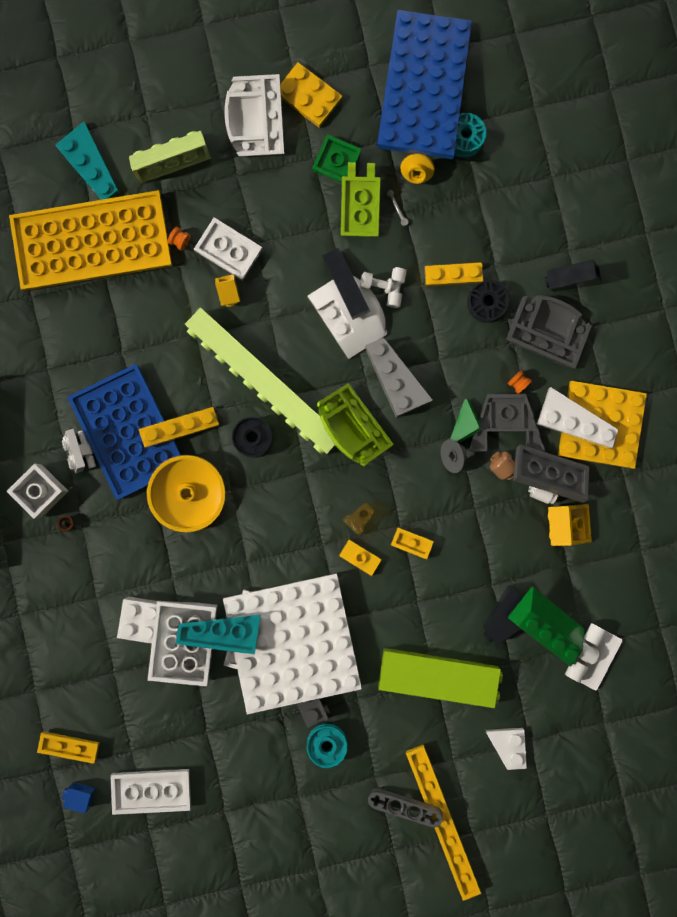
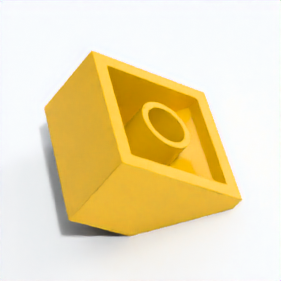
M589 504L548 507L551 546H571L592 542Z

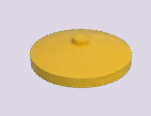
M179 455L164 461L153 472L147 486V501L154 517L165 527L178 532H194L210 525L220 514L225 501V485L219 471L207 460L194 455Z

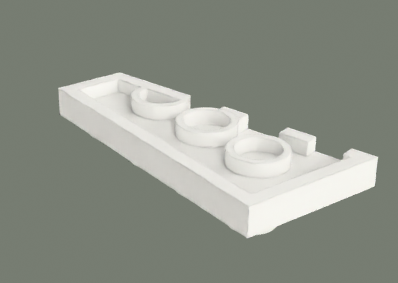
M550 387L548 389L538 425L607 448H613L618 429Z

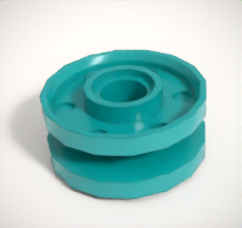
M471 113L459 114L454 156L470 158L481 150L486 138V127L478 116ZM461 134H467L469 138H464Z
M322 723L311 730L307 739V753L314 764L322 768H331L344 760L347 753V738L339 726L333 723ZM329 741L332 743V747L325 749L322 747V743Z

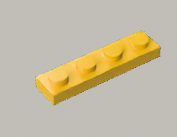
M211 407L140 428L139 433L144 448H148L217 427L219 423L214 408Z

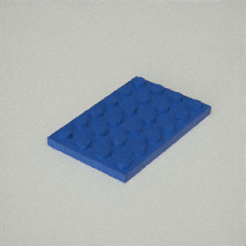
M134 364L67 397L116 500H120L147 487L150 477L160 464L172 457L181 455L174 440L144 448L139 429L164 422L165 420L138 364Z

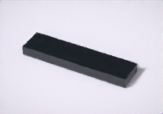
M337 248L322 255L352 320L369 313V307L340 249Z

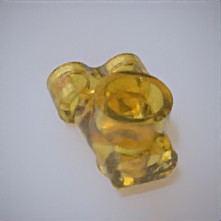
M364 502L351 515L347 514L343 521L355 533L360 535L365 530L363 527L375 511ZM362 510L367 511V516L364 518L360 516Z

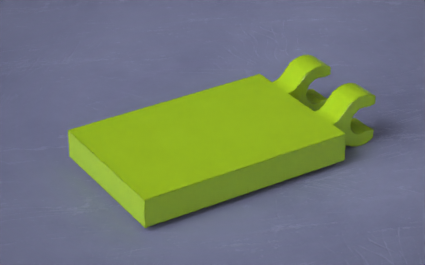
M348 162V177L342 176L341 236L378 237L380 177H375V163H367V177H355L356 163Z

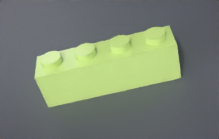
M201 131L189 132L187 136L172 138L165 144H155L151 149L139 150L129 156L131 169L140 184L211 159Z

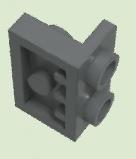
M320 698L296 703L307 728L323 720L325 722L329 720L328 714H330V710L326 702L322 704Z

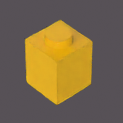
M234 274L215 278L221 306H234L237 302H240Z

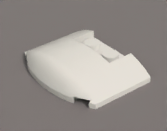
M280 75L233 77L231 80L233 83L229 91H227L225 100V124L230 142L236 149V153L239 157L284 154Z
M356 277L354 279L370 312L352 320L333 280L308 295L309 300L348 360L363 351L366 345L387 335L385 316L377 298L370 289L360 287L361 280Z

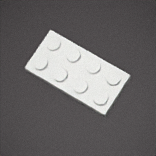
M190 769L112 773V815L190 811Z

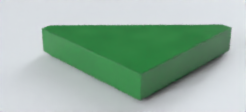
M465 399L450 438L458 443L482 430L468 399Z

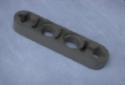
M373 789L368 797L369 805L376 810L429 827H438L443 820V812L440 808L383 789ZM376 795L380 796V797H379V799H380L379 802H376V801H375V800H376V799H375ZM386 798H389L387 806L384 805ZM394 800L399 801L401 808L394 809L391 806V802ZM413 806L418 807L420 814L413 815L410 812V808ZM424 810H427V811H426L425 818L422 817V816H423V813H424ZM433 813L437 814L435 820H432Z

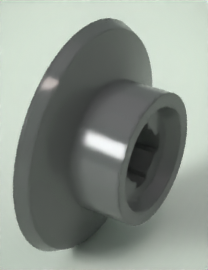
M452 439L443 442L440 452L443 465L449 472L458 473L467 460L466 449Z

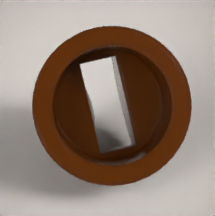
M62 516L59 518L57 526L61 531L68 532L74 527V521L69 516ZM64 521L71 526L68 528L62 525V522Z

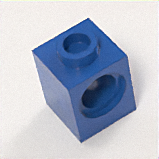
M73 782L64 790L62 800H64L63 808L86 813L91 807L96 788Z

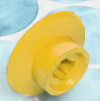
M423 154L407 156L402 161L400 168L403 177L414 184L427 182L432 178L435 171L432 160Z

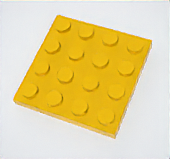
M570 381L567 398L618 429L613 448H607L561 432L558 456L635 469L647 393Z

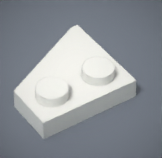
M523 728L486 730V734L507 770L527 769Z

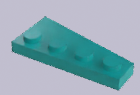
M82 122L55 146L101 200L113 198L119 191L86 123Z
M261 615L178 624L175 644L255 655Z

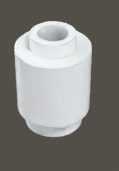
M529 486L528 489L530 497L546 504H554L558 497L557 494Z

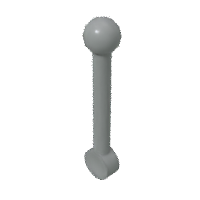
M387 191V196L391 198L401 218V225L407 226L408 219L404 218L394 198V191Z

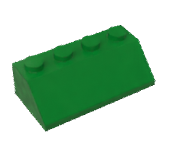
M531 587L508 618L571 667L583 652L584 628L535 588Z

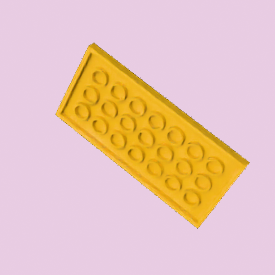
M159 190L9 215L20 289L22 291L172 266Z

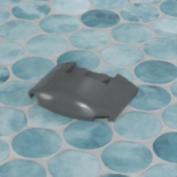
M542 295L524 296L521 299L506 340L519 348H524L550 359L554 363L576 369L592 326L590 323H585L581 317L582 314L578 310L561 300Z

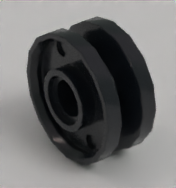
M485 280L478 283L471 290L467 298V308L470 315L482 323H491L498 320L509 306V295L506 288L493 280ZM484 298H490L492 305H485Z
M247 417L240 420L232 431L234 447L239 453L247 457L257 458L263 456L270 450L273 444L274 436L272 429L264 420L258 417ZM257 433V440L249 442V434Z

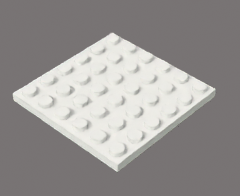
M337 573L223 598L227 618L261 615L255 655L234 652L247 714L362 689Z

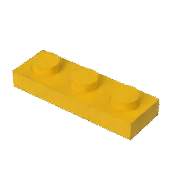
M482 262L425 266L424 268L426 286L483 282Z
M43 731L40 735L37 753L94 764L97 760L100 742Z

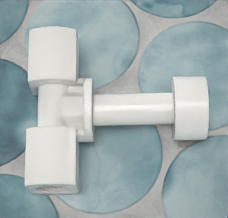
M399 267L394 268L392 277L387 281L375 279L373 274L364 272L361 277L360 287L369 289L370 286L385 289V293L388 294L386 306L399 308L402 294L399 293L400 287L405 282L407 270Z

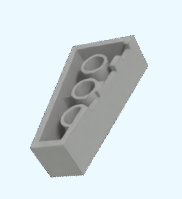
M384 338L366 345L365 350L396 418L432 401L431 397Z

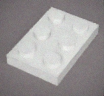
M216 218L212 219L194 248L195 252L229 273L234 274V276L242 281L263 250L260 245Z

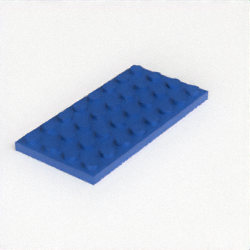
M397 10L377 148L453 159L472 21Z

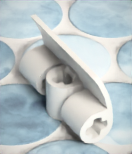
M591 623L584 636L583 652L573 665L567 668L565 675L596 691L617 653L622 639Z

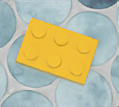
M298 62L280 84L281 99L319 128L342 100L341 94Z

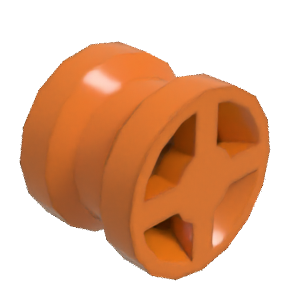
M176 226L169 235L168 243L176 245L179 250L183 251L190 241L191 234L182 232L181 228Z
M520 370L507 384L513 386L515 392L519 394L532 380L526 378L524 372Z

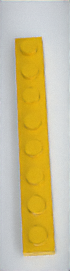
M424 745L405 751L424 802L440 808L443 812L442 823L440 826L435 827L462 900L464 901L481 894ZM432 814V820H435L437 818V814Z

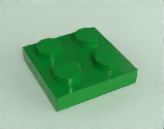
M327 134L314 162L312 171L342 184V176L348 177V162L357 163L362 149Z

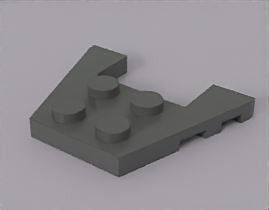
M526 394L486 395L478 419L482 430L473 435L469 452H487V432H526V446L545 451Z

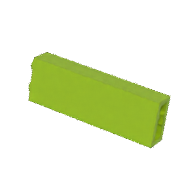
M384 648L378 688L382 691L495 708V704L500 699L498 684L502 683L503 673L500 672L501 669L496 665Z

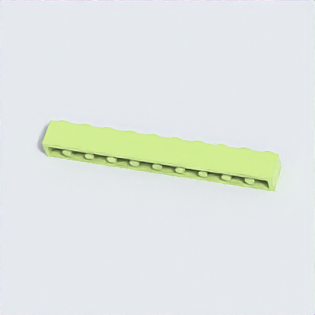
M199 308L185 323L189 328L187 332L194 339L196 337L200 338L203 341L201 345L208 352L212 349L217 354L215 358L220 363L224 364L226 362L230 366L229 371L236 377L240 375L245 379L242 382L250 390L253 388L259 392L257 396L264 403L268 400L273 405L271 409L279 416L282 413L287 418L285 422L292 428L296 426L301 431L299 435L306 441L310 439L314 442L315 445L313 447L321 455L323 452L328 454L334 448L335 444L326 433L320 416L202 308Z

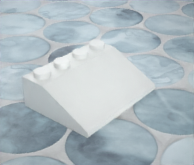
M157 601L148 681L198 686L208 685L212 649L175 644L178 624L216 620L218 605Z

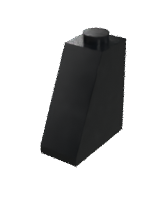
M593 259L547 270L548 276L545 277L547 288L550 287V290L553 292L602 284L599 265Z
M511 585L506 587L483 625L486 631L483 634L489 643L493 641L498 645L521 629L508 618L522 600Z

